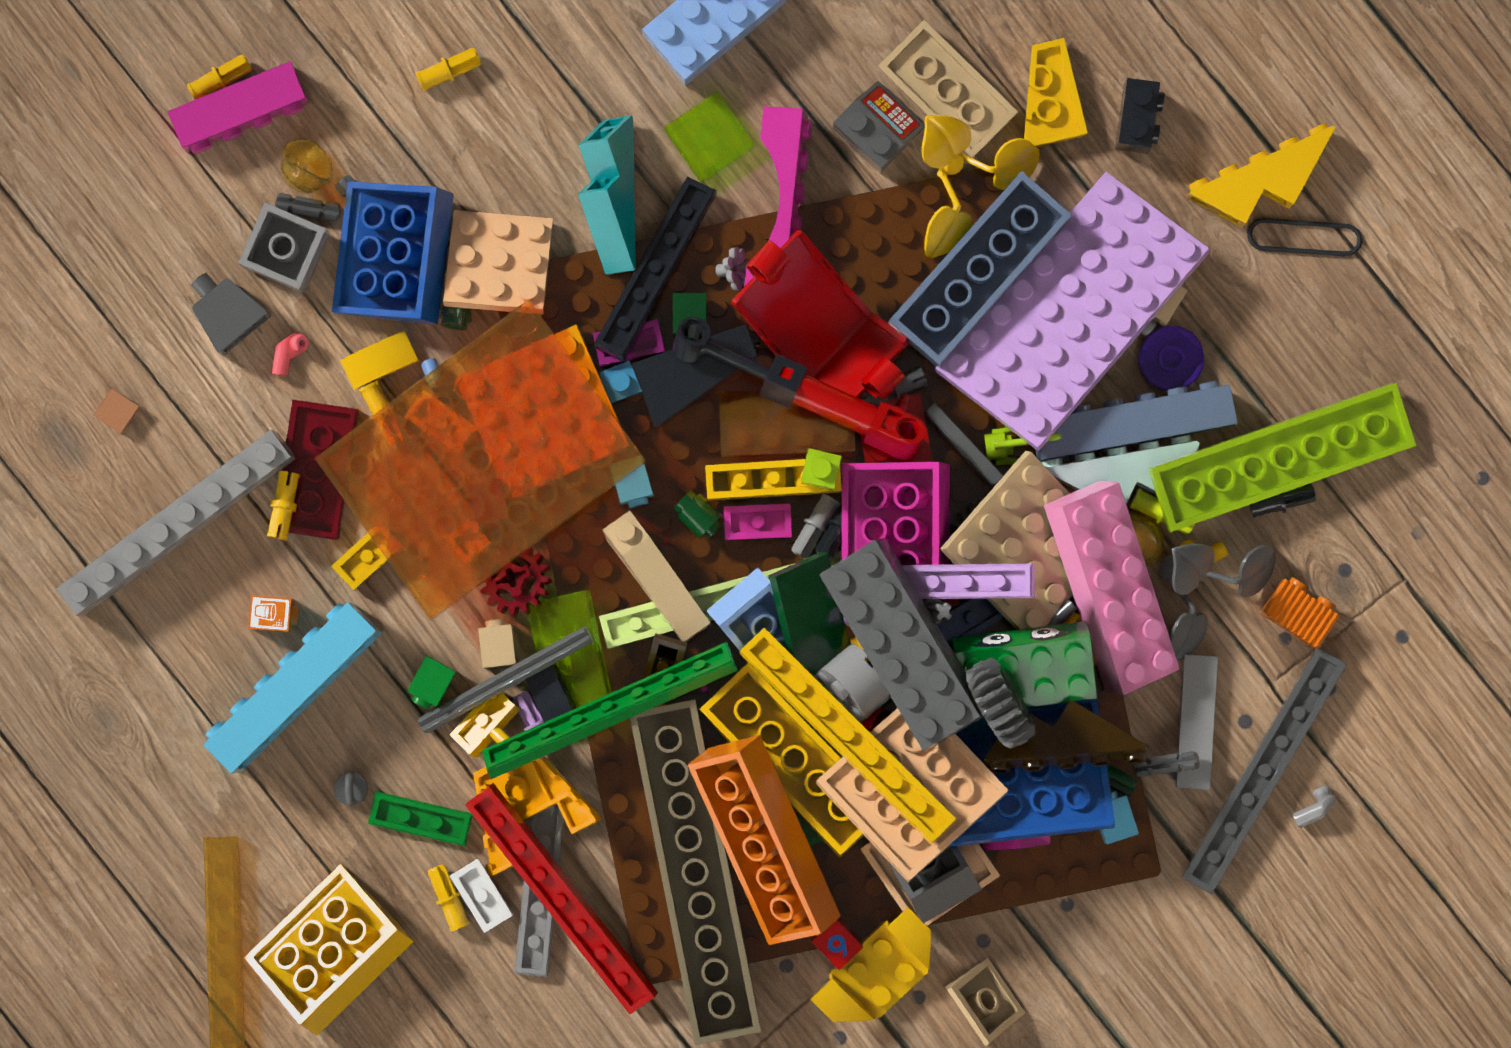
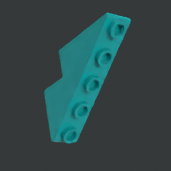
M629 115L603 120L578 144L591 180L578 193L605 274L636 269L633 117Z

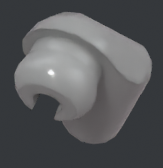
M1325 784L1314 790L1313 795L1317 801L1313 805L1293 813L1294 820L1299 828L1324 818L1336 801L1335 793L1332 794L1329 785Z

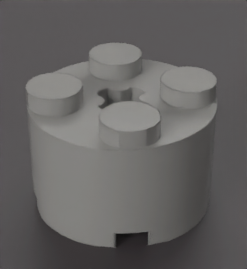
M851 644L814 675V678L829 690L861 723L884 705L891 696L874 667L865 661L867 658L866 653L858 646Z

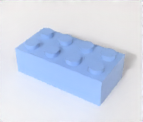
M676 0L642 29L643 37L681 82L687 86L782 7L786 0Z

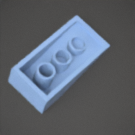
M759 568L755 569L707 610L708 614L739 651L763 628L786 649L771 583ZM772 686V688H773L796 712H798V711Z

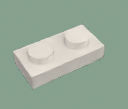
M479 858L450 875V878L484 933L514 915Z

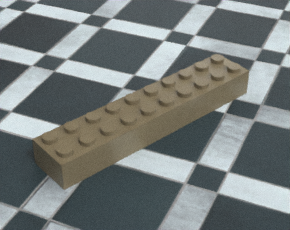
M696 700L655 707L631 717L630 720L694 1044L700 1045L760 1033L761 1025L726 849L688 767L691 761L706 750Z

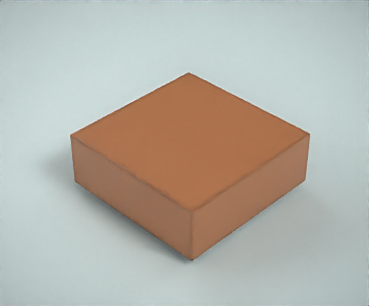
M111 388L93 416L118 433L123 434L141 407Z

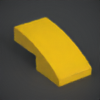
M402 331L341 359L340 362L353 390H357L376 380L383 379L386 375L415 364L418 358L406 332Z

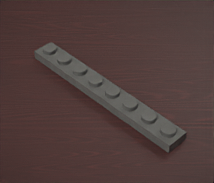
M1320 648L1314 650L1181 877L1209 894L1213 893L1347 665L1346 663Z

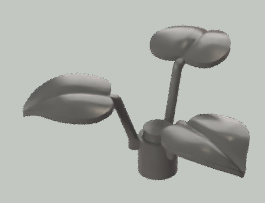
M1196 543L1172 548V554L1167 556L1159 567V576L1173 585V592L1179 595L1189 608V613L1179 616L1170 635L1177 661L1184 658L1185 654L1189 655L1201 644L1208 625L1206 615L1197 613L1196 606L1186 594L1192 592L1198 586L1199 582L1203 580V576L1235 585L1239 584L1238 593L1243 597L1257 594L1265 587L1274 570L1276 559L1274 548L1260 545L1249 551L1240 565L1238 577H1230L1210 571L1214 563L1215 554L1214 550L1208 545Z

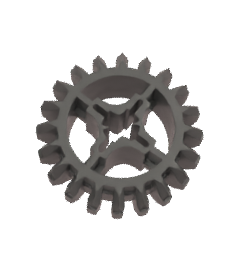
M989 658L985 661H980L974 664L973 668L966 671V681L977 706L994 734L1004 746L1008 748H1013L1016 745L1020 746L1035 735V725L1029 710L1014 686L1013 681L997 660Z

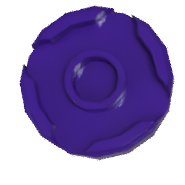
M1165 326L1155 329L1144 339L1139 349L1138 365L1141 375L1151 386L1161 391L1189 387L1198 379L1204 368V353L1201 342L1193 332L1181 326Z

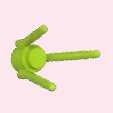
M1007 427L992 429V434L984 435L986 457L989 461L995 460L996 466L1014 465L1019 458L1007 457V455H1013V447L1029 445L1022 438L1012 439L1011 435H1007L1013 432ZM1060 433L1052 434L1047 442L1060 440L1062 435Z

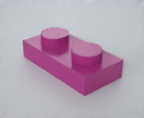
M791 505L724 506L725 540L792 538Z

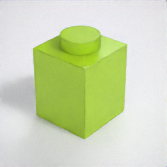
M808 448L800 484L833 491L841 456Z

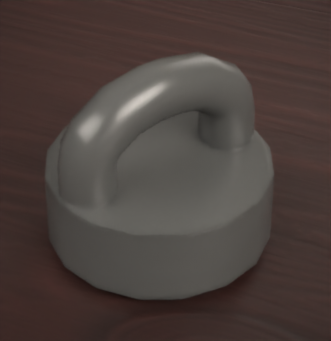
M345 773L338 777L335 782L334 793L336 798L344 805H356L361 803L367 796L368 784L365 778L358 773Z

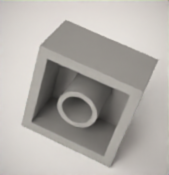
M264 203L238 264L244 269L304 294L330 233L324 227Z

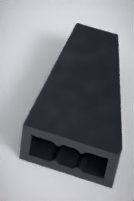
M746 324L710 336V341L751 360L757 359L755 350L761 349L755 331L748 332ZM673 349L632 363L655 429L665 425L741 370L706 353L696 362H685L675 355Z

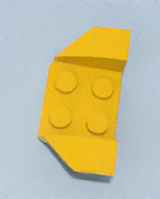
M909 907L893 922H881L862 940L864 948L842 969L838 970L836 967H833L829 974L830 981L810 999L831 1021L856 1022L872 1021L875 1018H880L928 973L931 929L925 923L923 924L921 919Z

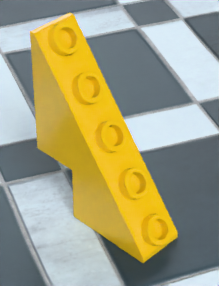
M1327 122L1309 130L1310 136L1299 141L1297 136L1280 143V150L1268 154L1267 150H1264L1249 157L1250 163L1241 168H1238L1236 163L1220 170L1219 178L1210 182L1207 177L1197 180L1188 185L1191 191L1187 199L1241 228L1246 224L1261 194L1290 209L1297 200L1336 127H1328Z

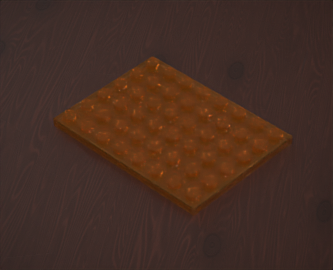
M529 299L315 458L430 620H434L647 462Z

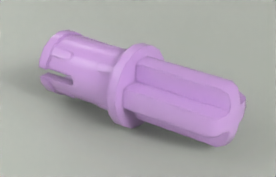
M529 691L513 698V703L520 709L518 713L526 726L524 731L544 723Z

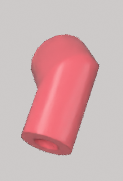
M292 333L276 344L272 374L288 376L290 360L306 351L309 347V340L305 335Z

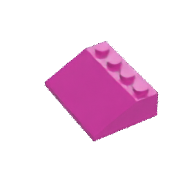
M942 462L843 463L842 560L875 539L886 538L901 565H950V559L940 550L950 538V464Z

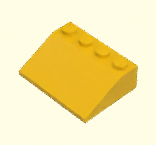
M340 864L244 958L297 1022L315 1035H319L414 941L349 871Z

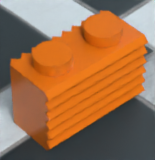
M1293 577L1290 581L1281 579L1259 613L1314 650L1319 649L1340 617L1338 613L1334 612L1336 605L1322 596H1319L1316 600L1306 593L1308 587Z

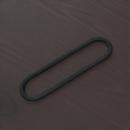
M1261 218L1253 221L1247 231L1248 241L1251 246L1261 251L1351 256L1357 253L1362 244L1360 231L1355 226L1345 223ZM1260 223L1346 228L1355 232L1357 244L1350 251L1261 246L1254 242L1252 231Z

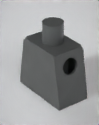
M204 273L191 284L202 298L192 306V309L214 348L222 356L226 355L271 317L269 312L228 278L216 285L211 277Z

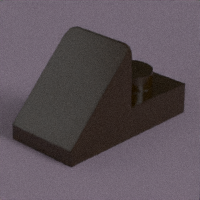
M655 633L643 679L682 662L688 643Z

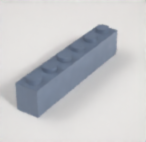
M1219 381L1199 384L1200 390L1188 392L1187 387H1179L1167 390L1168 396L1156 398L1153 392L1135 396L1136 402L1123 404V400L1120 398L1103 402L1104 408L1091 410L1090 404L1077 406L1055 432L1060 433L1062 438L1046 442L1039 452L1035 449L1037 459L1042 462L1050 459L1065 458L1078 454L1232 427L1238 423L1230 385L1220 386Z

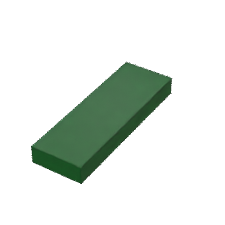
M375 791L368 824L466 846L473 815L465 811Z

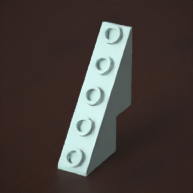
M1191 435L1171 438L1172 444L1159 446V441L1140 443V450L1127 452V447L1123 446L1107 449L1108 456L1095 458L1094 452L1074 455L1075 462L1063 464L1062 458L1042 461V464L1060 483L1075 491L1098 481L1119 482L1125 502L1127 503L1135 485L1156 495L1148 468L1196 452L1200 443L1191 441Z

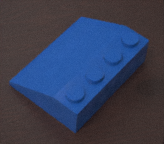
M348 181L332 312L401 322L438 325L454 194L433 186Z

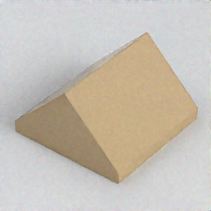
M989 958L984 959L945 986L985 1046L990 1044L1025 1014V1011Z

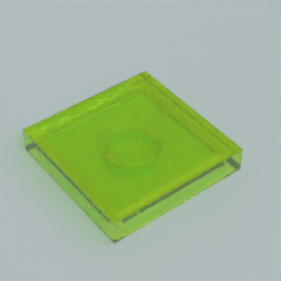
M718 91L663 127V130L700 183L755 147Z

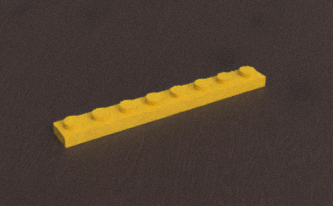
M765 628L740 650V655L931 845L956 821V818Z

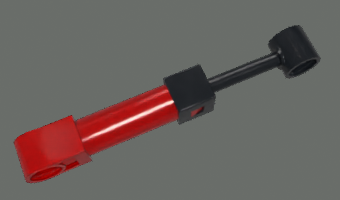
M687 317L679 323L672 347L675 355L682 361L696 362L705 353L763 379L764 383L760 391V396L789 409L792 403L864 435L863 443L897 459L909 460L918 453L925 437L926 428L921 419L906 413L911 400L908 395H901L894 407L882 401L879 407L807 375V367L779 354L776 355L769 368L710 341V326L701 318ZM687 338H693V339H695L696 341H691V340H689V339H687ZM901 435H905V436L909 437L910 439H905V438L902 437Z

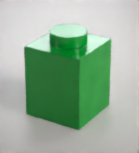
M426 656L407 692L414 695L411 701L428 710L431 705L439 707L458 672Z

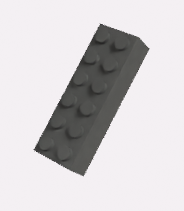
M886 538L875 539L819 574L923 751L935 747L984 717L968 687L964 669L917 593L916 588Z

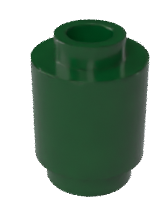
M693 490L689 491L673 508L679 514L677 518L699 539L704 535L710 539L723 525L719 521L723 515L700 493L697 495Z

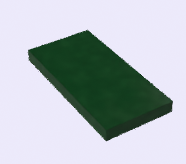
M822 551L769 575L786 649L813 677L821 668L850 646L844 616L819 575L832 567L829 553Z

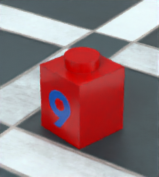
M840 918L832 923L822 934L810 936L811 942L838 970L842 969L864 948L862 940Z

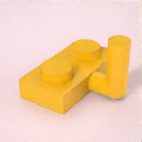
M502 692L473 708L450 733V736L469 755L476 759L492 740L499 743L510 738L502 729L520 709Z

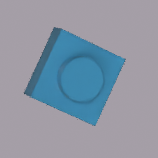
M630 361L599 372L612 404L642 393Z

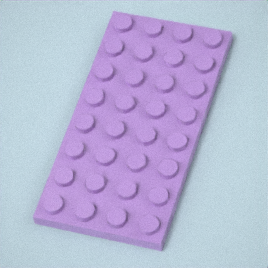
M1107 172L1102 175L1070 212L1072 216L1062 229L941 365L935 368L940 376L1038 452L1209 254L1207 246Z

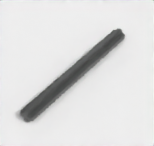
M587 627L578 629L419 717L418 723L425 733H429L593 643L594 638Z

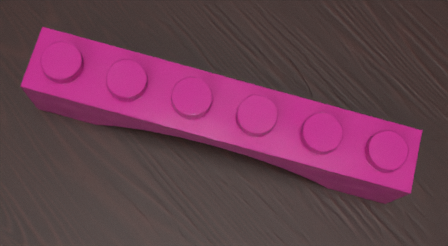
M764 106L760 139L768 149L774 162L780 186L779 210L776 224L769 240L781 248L797 230H802V217L798 216L799 204H803L805 200V184H801L802 171L808 170L809 154L805 151V142L812 135V120L808 119L807 114L802 108ZM747 268L745 286L753 278Z

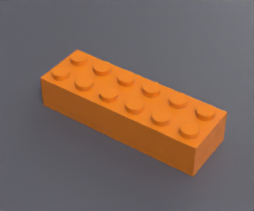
M757 735L706 749L691 761L688 767L768 945L822 934L841 915L761 736Z

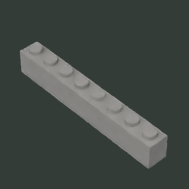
M268 431L56 588L75 616H85L292 463L297 457L277 431Z

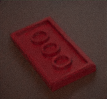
M292 399L286 444L297 459L281 471H288L287 486L292 472L300 474V478L298 479L294 500L297 508L295 512L292 511L289 533L339 541L359 409Z

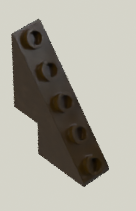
M1070 700L1054 727L1030 714L1035 725V735L1022 745L1008 748L997 738L984 758V765L993 774H1004L1009 772L1011 768H1023L1024 771L1034 772L1050 765H1057L1059 769H1071L1077 767L1078 763L1091 762L1092 766H1106L1115 760H1125V763L1137 764L1145 761L1149 746Z

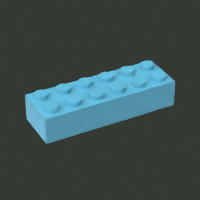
M349 602L345 605L338 603L326 615L329 621L322 628L315 626L303 637L302 641L305 645L298 652L289 651L278 662L281 668L274 675L266 674L253 687L257 692L250 699L243 697L230 709L229 712L233 715L226 722H217L205 734L209 739L203 746L231 774L241 773L383 633L355 604Z

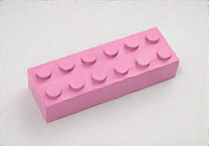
M1098 481L1045 504L1044 508L1082 622L1086 621L1089 629L1092 653L1105 691L1125 695L1180 670L1119 482Z

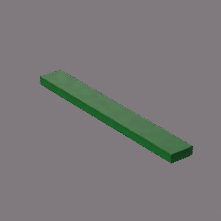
M728 643L718 645L483 749L482 753L488 774L491 779L738 671Z

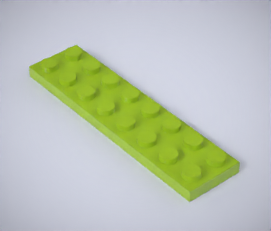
M1391 383L1148 468L1168 532H1173L1417 445L1397 383Z

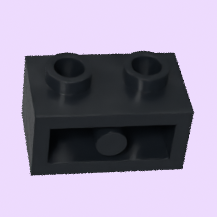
M1133 78L1126 79L1123 86L1115 149L1148 154L1152 144H1158L1160 125L1155 124L1156 112H1162L1165 97V92H1159L1160 82Z

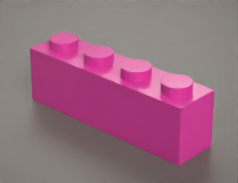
M289 61L167 112L182 148L187 153L192 151L193 154H199L209 150L212 147L210 143L220 139L227 142L242 135L241 131L254 126V129L266 127L273 123L272 118L281 114H284L285 117L295 115L303 111V105L308 104L309 101L295 67Z

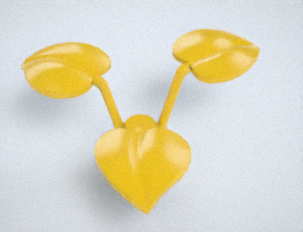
M926 115L921 150L922 158L928 166L939 169L937 176L942 179L953 202V209L949 206H943L932 216L925 235V255L935 258L949 253L972 227L971 216L965 211H960L961 204L947 175L959 173L963 168L964 162L989 173H995L993 177L994 186L1005 190L1021 171L1030 178L1038 164L1040 149L1024 138L1012 139L1004 143L997 151L994 159L995 166H989L963 153L971 142V130L965 122L947 115Z

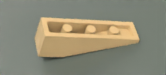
M628 511L603 529L606 541L681 641H689L711 625L631 511Z

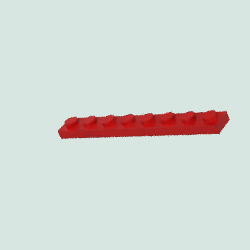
M492 783L471 798L465 806L626 1011L632 1014L655 998L658 994L657 990L496 785Z

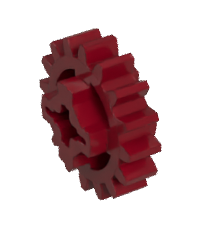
M513 543L512 551L502 545L500 546L501 554L499 556L492 552L489 554L492 560L491 564L482 563L481 565L487 570V574L479 576L478 580L486 583V586L480 592L485 596L491 595L486 603L492 607L498 604L497 611L505 614L508 608L510 615L514 617L518 616L519 609L527 615L531 614L530 605L533 604L540 608L542 606L538 599L540 595L549 596L550 594L544 589V585L551 584L552 579L545 577L544 574L551 570V568L547 564H540L544 556L540 553L533 555L534 549L528 545L523 551L518 543ZM516 559H525L531 566L520 567ZM514 574L520 575V578L516 579V586L510 584V582L515 580ZM535 582L532 591L529 593L533 583ZM510 592L515 601H507L500 594Z

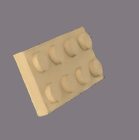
M925 20L877 67L925 116L947 115L965 122L971 130V142L963 153L970 158H974L1018 114V111Z

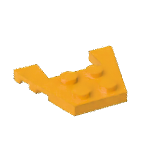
M545 756L493 779L488 774L486 767L473 773L476 795L494 783L523 821L558 804L571 834L578 833L601 820L600 815ZM485 831L483 842L484 848L488 850L490 863L487 865L489 876L493 877L513 866Z

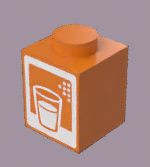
M251 595L248 629L292 633L293 626L299 625L300 606H295V599Z

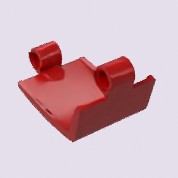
M797 230L781 248L769 240L746 264L753 278L733 298L732 304L775 355L779 354L807 367V375L857 398H860L866 391L876 399L878 397L885 399L905 378L902 371L892 362L909 344L907 338L874 314L862 302L803 231Z

